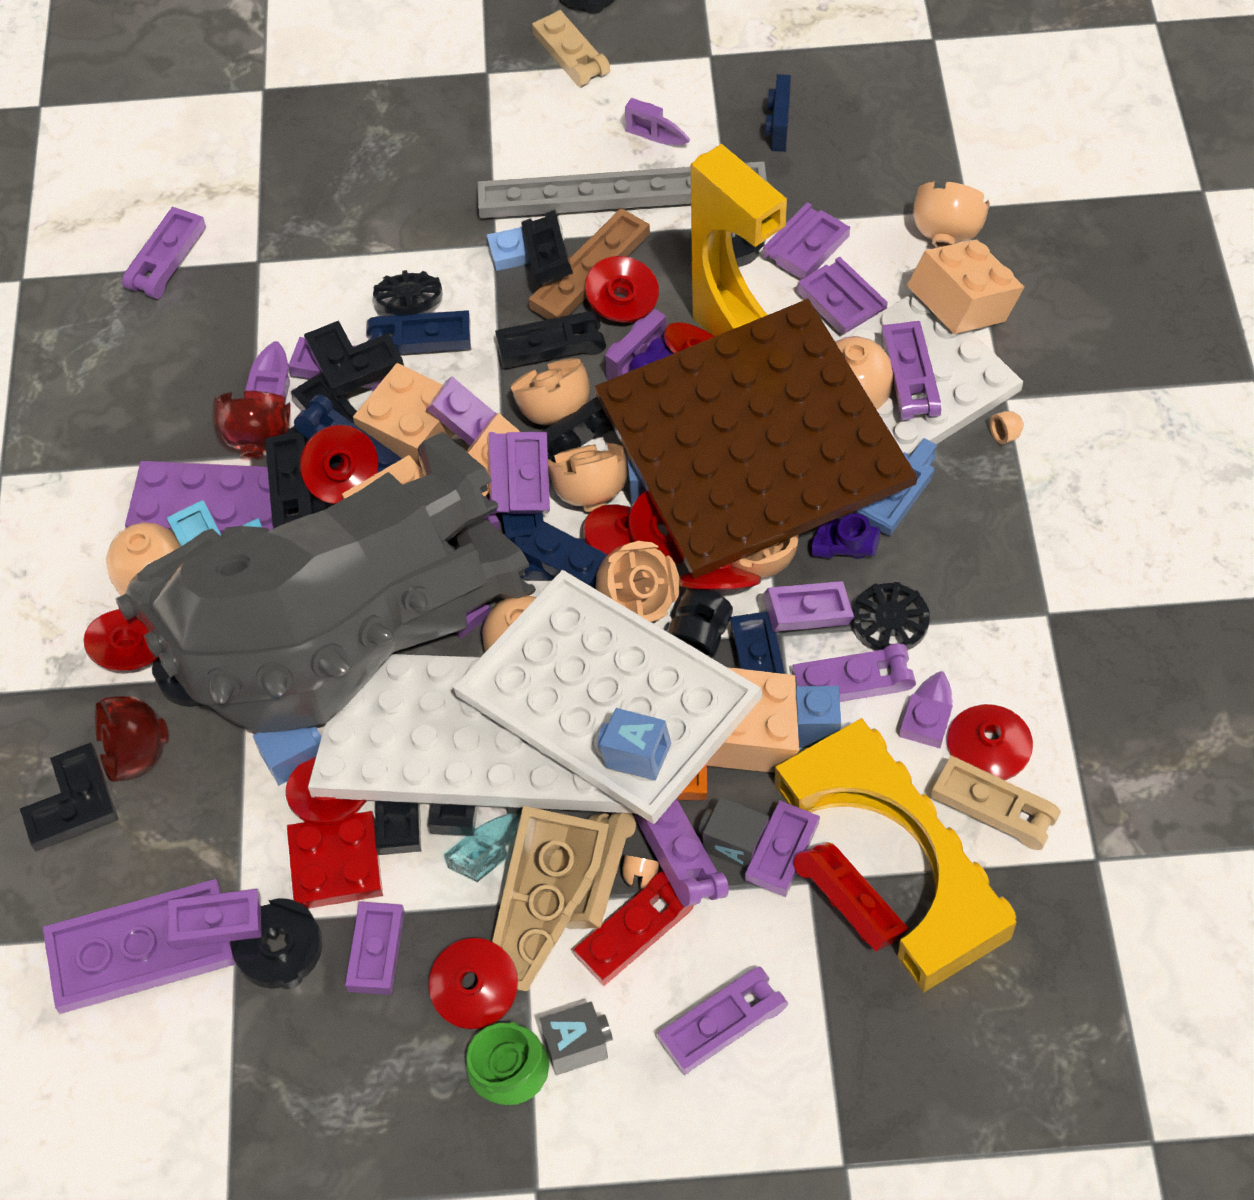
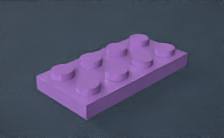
M140 461L125 527L147 522L156 523L172 530L166 517L204 500L221 534L226 527L242 526L256 518L259 519L262 527L271 530L273 529L268 468L262 466Z
M213 879L42 927L54 1005L58 1013H66L236 965L231 941L173 949L168 943V900L220 894L221 888L218 880Z

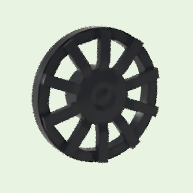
M404 270L402 274L392 277L386 275L383 277V281L373 287L375 306L379 310L392 315H414L425 312L435 307L443 297L440 279L427 275L426 271L408 273L407 270ZM423 293H435V294H434L432 297H429V296H427V295H425V294H423ZM393 297L388 303L383 301V299Z
M900 582L873 584L858 596L853 607L854 618L852 619V625L856 635L865 645L876 651L883 650L887 646L892 645L889 643L890 636L896 635L900 636L901 644L906 645L908 651L924 639L929 628L930 611L926 602L917 590L914 591L907 586L901 585ZM883 593H892L891 601H887ZM898 594L907 597L901 603L897 602ZM876 595L880 605L868 599ZM912 602H915L919 609L906 610V607ZM863 605L872 609L875 613L859 614V611ZM922 616L923 623L920 625L907 618ZM860 621H874V624L866 631ZM906 627H909L918 633L909 639L904 630ZM878 631L884 635L883 642L870 636Z

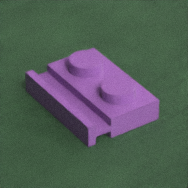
M807 202L786 223V226L763 246V257L775 259L778 266L803 279L815 272L850 237V226L822 210L819 212L812 209V204Z
M840 256L835 259V263L830 266L824 265L798 281L797 292L805 300L809 298L813 307L841 335L887 309L888 302Z
M489 432L487 435L488 471L492 480L489 483L490 501L495 500L499 506L491 514H548L550 511L547 432H507L506 434Z

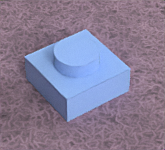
M522 227L487 235L488 247L496 271L530 263Z

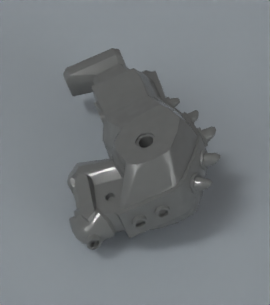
M441 432L424 440L418 446V457L424 477L402 485L391 473L387 472L360 491L333 506L271 530L264 527L233 526L226 527L221 535L214 529L205 530L180 548L147 564L132 578L127 587L126 594L115 598L125 620L137 616L145 624L149 633L144 635V639L152 655L155 658L159 656L168 676H175L195 702L210 706L227 720L250 731L267 733L325 724L356 696L393 652L466 629L467 613L497 597L518 599L529 596L535 592L536 588L532 584L528 585L520 578V576L525 574V569L530 567L522 550L484 518L495 512L499 507L495 500L489 501L482 494L488 490L487 484L492 482L485 467L444 432ZM454 536L458 548L455 551L447 543Z

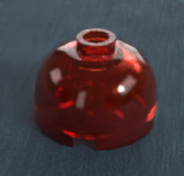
M244 391V398L232 399V392L216 397L213 401L214 429L221 442L235 451H240L241 457L250 459L263 457V452H266L265 438L286 434L290 429L291 403L289 402L285 405V397L263 391Z
M115 696L99 699L100 702H96L95 733L96 740L102 741L106 753L100 755L106 776L110 781H118L145 774L157 762L161 754V744L168 741L165 720L163 718L157 719L150 705L144 700L133 696Z

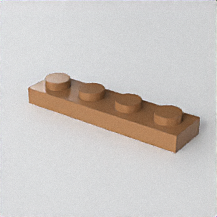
M620 208L570 257L573 274L565 276L557 282L543 284L528 299L529 308L546 319L570 315L587 298L585 282L590 269L597 262L608 257H628L650 235V224Z

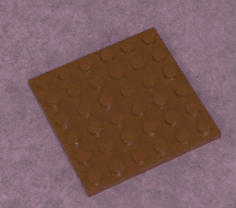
M809 298L595 386L596 396L693 579L912 487L917 483L916 473Z

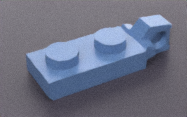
M923 438L911 455L903 453L917 475V483L912 487L858 509L857 513L864 515L869 520L870 526L879 527L880 531L888 536L893 534L932 480L935 468L931 464L936 458L935 449L937 444Z

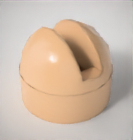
M1003 411L991 416L989 426L995 441L999 444H1006L1020 437L1024 422L1017 413Z
M625 855L622 868L625 882L632 887L634 877H642L641 889H645L651 879L657 875L659 862Z

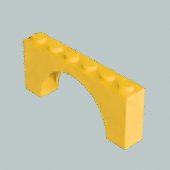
M722 143L709 152L699 155L690 164L693 319L713 336H718L768 315L751 293L740 272L733 251L731 232L744 238L756 247L786 226L787 207L786 197Z
M863 718L858 719L775 767L774 786L786 803L811 813L834 807H854L876 812L902 826L914 837L925 852L933 872L935 899L922 922L910 934L900 940L897 955L923 993L1012 939L1017 921L1011 904L1002 896L998 898L989 886V878L985 870L979 863H972L963 852V845L957 833L950 827L945 828L937 817V810L932 800L926 794H919L912 784V778L906 766L901 761H894L887 751V745L881 733L875 728L870 729Z

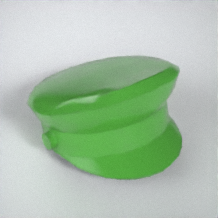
M515 1022L497 1023L485 1027L475 1035L468 1046L466 1073L469 1083L478 1095L490 1102L500 1105H516L526 1102L542 1089L547 1080L550 1063L545 1047L534 1032L528 1028L518 1026Z

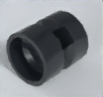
M687 588L683 592L676 609V617L671 621L667 632L714 659L721 643V635L726 631L733 614V607L725 597L713 590Z

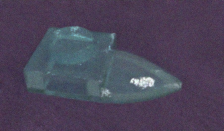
M515 812L497 817L475 829L474 836H466L444 854L447 867L475 882H479L508 858L505 847L510 843L518 830L521 813Z

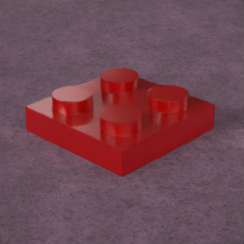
M372 811L355 813L343 821L327 825L308 822L287 825L293 901L310 909L384 896L380 860L376 850L375 817Z

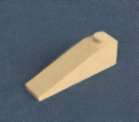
M523 806L492 942L502 947L513 960L518 973V990L528 991L601 869L610 824Z

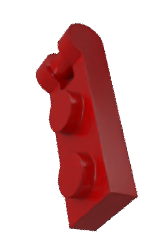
M824 842L813 849L802 851L795 856L794 867L796 872L801 877L812 878L826 894L832 906L840 910L857 930L860 938L868 943L875 952L900 940L909 930L906 924L833 843Z
M661 871L651 879L645 889L603 923L601 928H597L573 949L574 956L604 987L690 913L695 905L683 906L664 871ZM662 898L668 905V908L660 914L653 905Z

